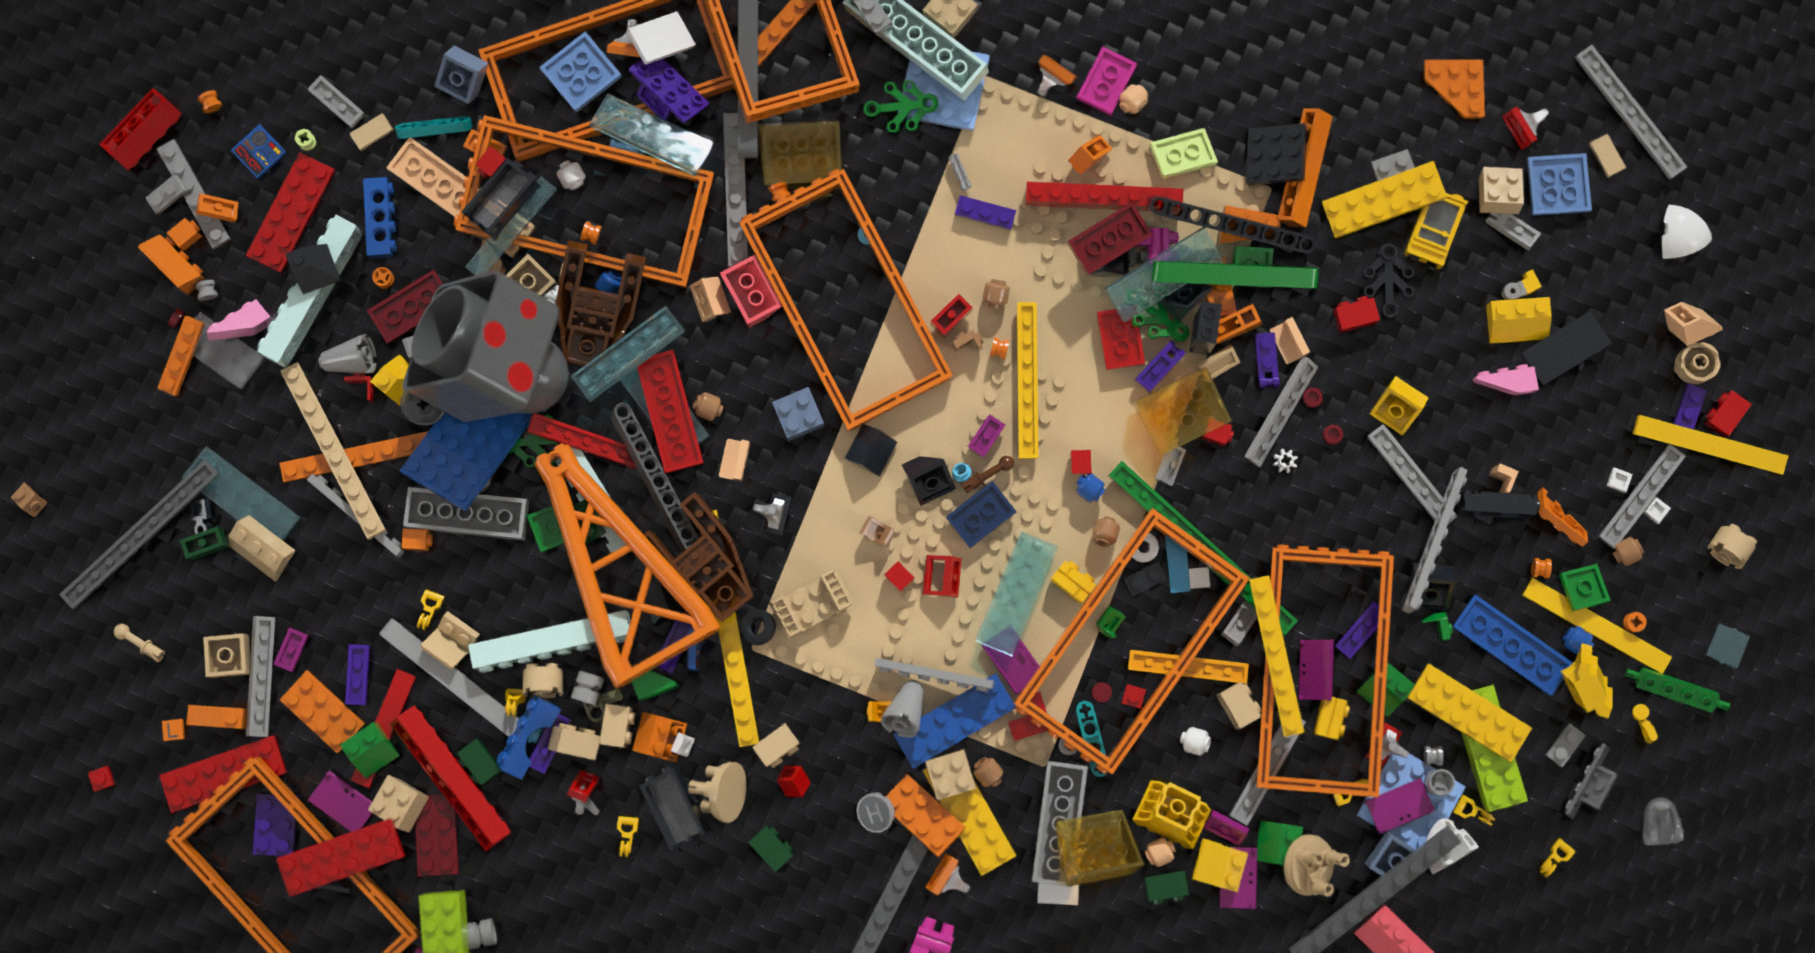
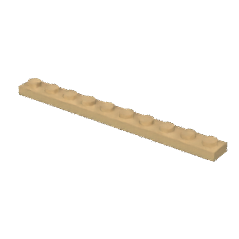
M296 362L281 370L283 378L367 539L370 540L385 532V527L299 363Z

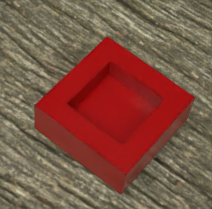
M1126 684L1121 704L1141 709L1146 689Z
M109 766L88 773L94 792L115 785Z

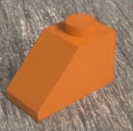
M1098 135L1080 146L1068 161L1081 175L1112 150V147L1101 135Z

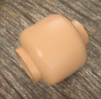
M1130 85L1119 95V105L1124 112L1135 114L1147 104L1148 93L1141 85Z
M1161 837L1149 843L1145 853L1151 865L1155 864L1157 867H1162L1174 860L1173 853L1176 852L1172 841L1167 842L1165 838Z

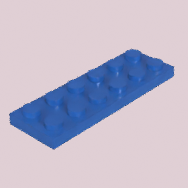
M1473 595L1452 626L1453 629L1549 696L1553 695L1564 679L1560 671L1572 664L1567 658L1477 595Z
M996 673L987 678L995 682L993 690L989 689L988 692L976 690L977 687L973 686L921 717L920 730L915 737L897 736L898 732L893 734L913 769L1016 708Z

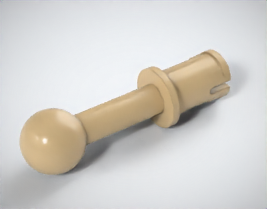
M119 624L114 628V636L117 639L130 641L141 648V654L148 655L156 662H160L164 656L162 655H165V651L153 645L151 640L146 642L130 633L129 627L125 624Z

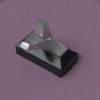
M772 493L769 505L754 504L753 510L766 517L763 532L777 536L783 535L792 498Z

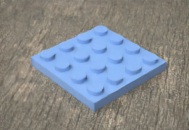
M972 52L988 66L989 55ZM910 60L905 81H914L920 91L924 94L930 93L935 95L939 101L937 110L933 113H926L920 121L974 131L985 77L967 99L963 101ZM911 82L906 86L908 90L912 88ZM903 89V94L911 101L919 100L911 92ZM932 100L927 101L928 107L932 106ZM920 108L912 109L906 116V119H912Z
M1411 754L1407 758L1390 755L1380 772L1379 795L1421 778L1424 784V778L1427 773L1436 769L1431 766H1425L1426 763ZM1455 781L1454 789L1447 795L1435 796L1427 792L1435 812L1389 830V832L1413 848H1419L1426 842L1428 834L1436 822L1440 819L1449 818L1466 786ZM1367 796L1364 801L1373 797ZM1363 802L1356 815L1375 826L1370 811Z

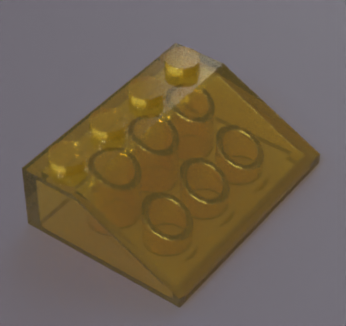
M818 120L758 124L764 185L813 182L818 178L823 180L829 177L828 174L836 169L841 170L839 121Z
M1205 367L1132 401L1160 455L1231 422V418L1211 375Z
M1123 810L1063 820L1056 823L1060 869L1067 887L1131 875L1144 865Z

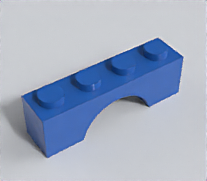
M536 694L527 703V710L518 719L514 733L508 737L504 751L500 752L497 758L496 765L502 771L519 779L523 778L531 764L525 751L528 737L539 728L551 727L561 710L555 703Z

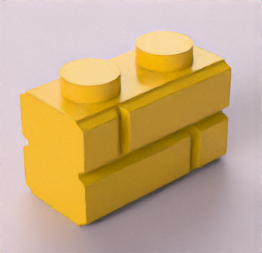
M1071 560L1069 562L1064 561L1050 581L1081 605L1096 586L1093 583L1095 579L1088 573L1084 575L1078 571L1079 566Z
M1332 697V701H1320L1313 731L1314 735L1338 740L1339 736H1343L1345 725H1342L1344 717L1347 718L1350 706H1347V700Z

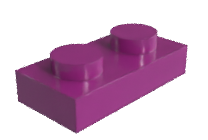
M989 414L967 447L984 458L1006 424Z
M289 628L274 665L294 672L309 635Z
M1214 810L1204 826L1205 829L1238 846L1241 845L1249 831V828Z

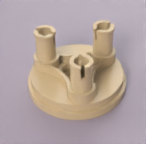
M728 762L720 767L708 765L705 775L707 778H712V781L704 783L692 780L689 786H696V788H688L689 793L702 794L709 798V801L703 800L701 802V812L712 813L719 821L730 823L738 817L745 801L746 776L744 769L736 762Z
M1303 835L1297 838L1287 851L1284 862L1286 881L1289 887L1298 894L1331 896L1333 885L1329 881L1333 874L1334 864L1343 867L1347 866L1349 858L1344 857L1349 856L1332 850L1318 836Z

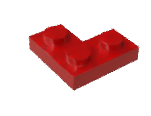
M1036 692L1030 702L1047 713L1041 692ZM1026 714V717L1008 722L1014 741L1048 731L1049 729L1043 725L1040 728L1032 723V717Z

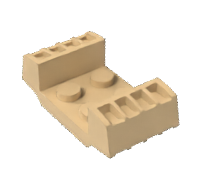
M832 569L799 589L773 600L769 605L787 639L850 607L854 602L837 570Z

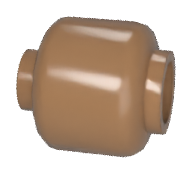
M991 279V282L985 284L983 301L988 303V307L999 309L1000 305H1006L1010 292L1009 286L1006 285L1005 281Z
M704 392L701 395H697L693 404V410H695V414L698 417L712 421L716 416L720 417L723 406L720 405L721 399L719 397Z
M1105 516L1095 522L1092 538L1097 545L1109 547L1116 543L1120 526L1115 522L1114 518Z
M1632 537L1615 545L1616 551L1613 552L1617 562H1622L1625 566H1630L1640 561L1642 554L1645 553L1638 539L1634 540Z
M984 757L974 765V776L983 787H995L1002 781L1003 770L995 759Z

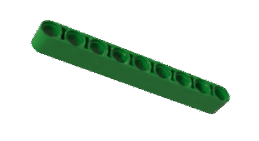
M1153 261L1151 281L1317 288L1319 268Z

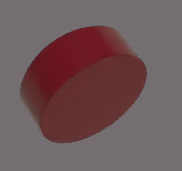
M176 309L169 320L168 326L174 329L178 328L184 318V311Z
M1317 388L1307 389L1302 396L1304 405L1309 408L1319 406L1323 399L1321 391Z
M1329 425L1323 431V439L1329 445H1336L1343 438V431L1337 425Z
M1097 683L1092 688V697L1097 702H1106L1112 695L1111 687L1106 683Z

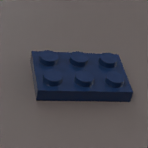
M991 481L946 516V519L966 545L972 548L1017 513V511L995 483Z

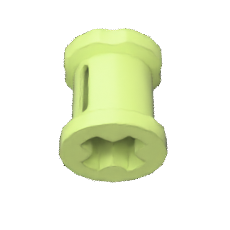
M301 129L296 133L295 141L303 150L309 151L316 146L315 137L310 131ZM303 138H304V139L309 138V141H304V142H303L302 140H303Z

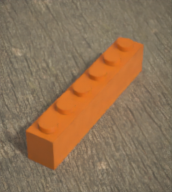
M1319 108L1303 109L1300 124L1305 123L1307 125L1305 181L1286 182L1277 220L1290 227H1307L1333 117Z

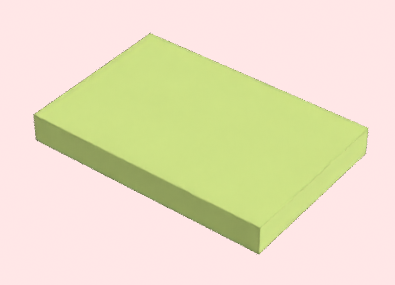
M1204 128L1151 142L1149 145L1162 180L1214 166L1218 163Z

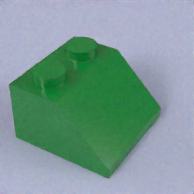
M1388 662L1384 715L1386 717H1389L1407 698L1415 685ZM1375 669L1357 690V693L1372 705Z
M648 671L632 681L640 701L679 687L677 682L653 671Z
M376 722L371 723L340 744L349 760L365 778H368L400 756L379 723Z
M1260 821L1256 846L1257 861L1284 865L1287 851L1292 843L1302 836L1303 827Z

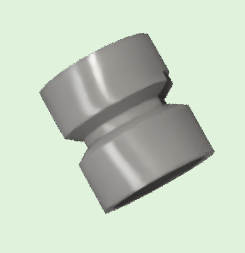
M579 671L576 680L578 686L574 687L571 698L596 705L599 697L597 690L601 689L604 678Z
M1444 769L1432 770L1424 778L1425 789L1435 796L1447 795L1451 793L1455 786L1453 775Z
M492 918L482 920L478 925L476 922L467 924L469 950L479 948L480 944L484 946L497 944L496 930Z

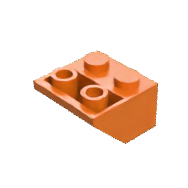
M643 712L632 751L677 762L679 754L672 752L671 749L678 732L685 734L687 724Z

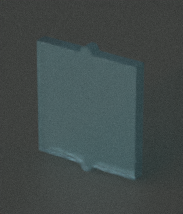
M1719 623L1706 656L1718 660L1720 664L1725 663L1738 668L1750 636L1737 631L1736 628H1729Z

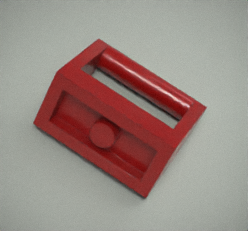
M926 555L923 595L958 598L962 558ZM934 560L945 561L942 591H931Z

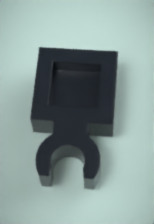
M210 500L191 501L189 508L191 521L196 520L195 533L203 532V529L204 531L211 529V525L208 523V519L212 518Z

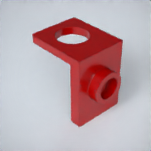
M354 373V376L344 377L346 383H367V400L374 402V384L370 382L373 379L371 376H366L364 373Z

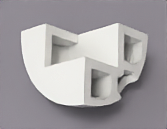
M1668 206L1664 218L1665 234L1662 236L1663 258L1686 256L1701 250L1710 243L1712 236L1702 218L1684 207Z
M1440 819L1430 830L1426 841L1448 825L1461 840V843L1429 867L1432 874L1445 869L1479 848L1464 829L1457 830L1454 822L1448 819Z

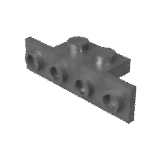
M1604 743L1595 750L1593 755L1595 759L1591 765L1586 767L1582 783L1579 782L1577 784L1573 800L1570 799L1566 805V814L1571 819L1574 818L1582 802L1601 810L1618 777V774L1601 766L1610 750Z

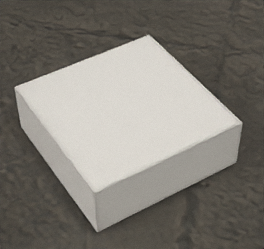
M1612 468L1606 487L1626 493L1633 474Z
M1655 496L1643 514L1656 524H1659L1671 508Z
M1208 567L1188 569L1190 589L1210 587Z
M678 732L671 751L688 757L695 739Z

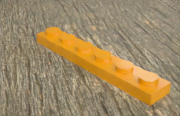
M1130 650L1128 670L1167 674L1179 655ZM1194 657L1182 676L1247 684L1249 664Z

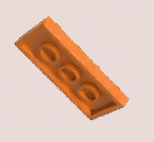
M308 670L280 698L284 705L336 753L342 751L340 744L358 733L366 725L364 721Z
M908 774L886 795L894 806L895 819L938 858L966 829L962 823Z

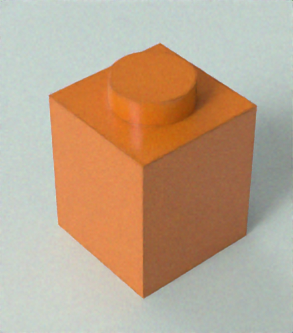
M186 218L167 232L183 251L202 237L198 232L200 227L193 220L189 222Z
M403 529L402 549L429 551V546H432L433 536L430 535V531L426 529Z

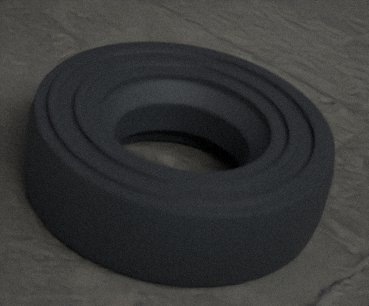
M752 610L744 616L741 622V634L747 642L753 645H764L775 634V619L765 610ZM757 620H762L764 622V630L762 633L755 635L752 631V626Z

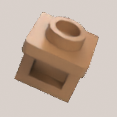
M973 330L966 334L964 332L959 333L954 337L955 340L952 341L956 351L971 342L980 351L984 343L980 334H975Z
M23 483L11 496L22 510L33 517L47 504V501L38 496L26 483Z
M868 516L859 534L879 545L886 546L893 538L894 528Z

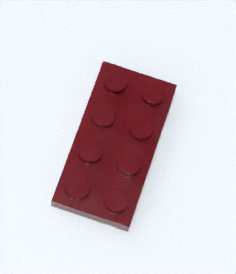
M1133 202L1066 243L1088 276L1145 241L1153 234Z
M435 270L430 271L367 310L388 345L417 327L421 316L431 303L435 291L443 284Z
M443 794L427 795L429 798L415 821L418 876L459 874L456 811Z

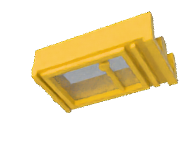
M1446 193V199L1421 208L1403 254L1404 256L1412 254L1420 257L1419 261L1433 262L1437 264V269L1444 265L1468 202L1457 194L1450 195Z

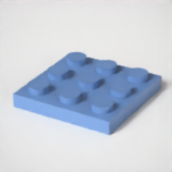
M586 32L539 67L576 113L622 77L620 72Z
M1586 153L1527 158L1532 216L1592 211Z

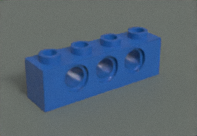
M387 177L363 179L367 256L370 259L394 258L393 252H396V241L393 240V233H395L396 227L395 221H392V214L395 213L394 202H391V195L394 194L393 183H390ZM384 195V200L381 203L375 202L377 196ZM378 215H385L382 222H376ZM379 234H386V237L383 241H377V236Z

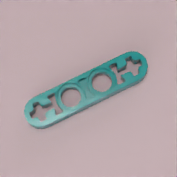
M469 116L403 123L397 125L395 129L397 138L402 139L463 132L470 130L472 123Z
M1082 701L1076 706V715L1082 739L1090 745L1097 743L1100 746V752L1106 755L1094 707L1090 702ZM1082 704L1090 707V711L1087 714L1088 718L1092 716L1093 720L1082 723L1081 719H1085L1084 713L1079 712ZM1090 723L1095 726L1094 734L1087 735L1084 732L1086 724ZM1092 761L1089 763L1090 770L1094 776H1105V774H1099L1098 771L1094 770V767L1097 766L1096 763Z

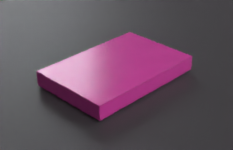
M1102 47L1076 99L1111 116L1119 101V95L1124 91L1137 63Z

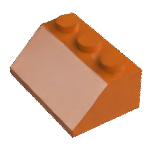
M158 235L140 244L138 248L187 295L195 289L196 283L205 280L201 275L203 271L195 263L191 265L187 261L189 257L182 250L178 252L174 248L176 244L168 236L164 238Z

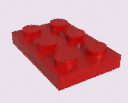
M1136 306L1097 312L1106 370L1145 365L1140 328L1132 325V319L1137 314Z

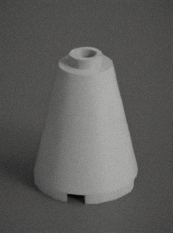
M366 334L359 335L322 352L321 357H319V365L328 372L373 373L376 369V363L373 364V358L376 357L373 342L370 337H365Z
M916 680L907 681L882 714L880 722L887 731L892 732L894 730L898 732L897 736L910 738L916 736L920 730L924 688L920 682Z

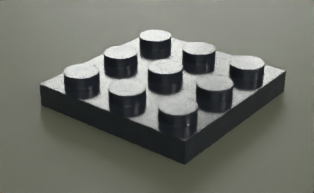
M1305 123L1249 128L1246 170L1247 185L1305 181L1307 125Z

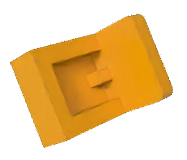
M869 701L867 707L868 721L880 722L882 714L892 701Z

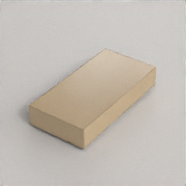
M382 113L349 134L359 150L362 151L394 130Z
M1608 134L1589 143L1607 178L1626 168Z
M1229 345L1198 363L1197 366L1204 380L1208 382L1239 364L1240 361L1233 346Z

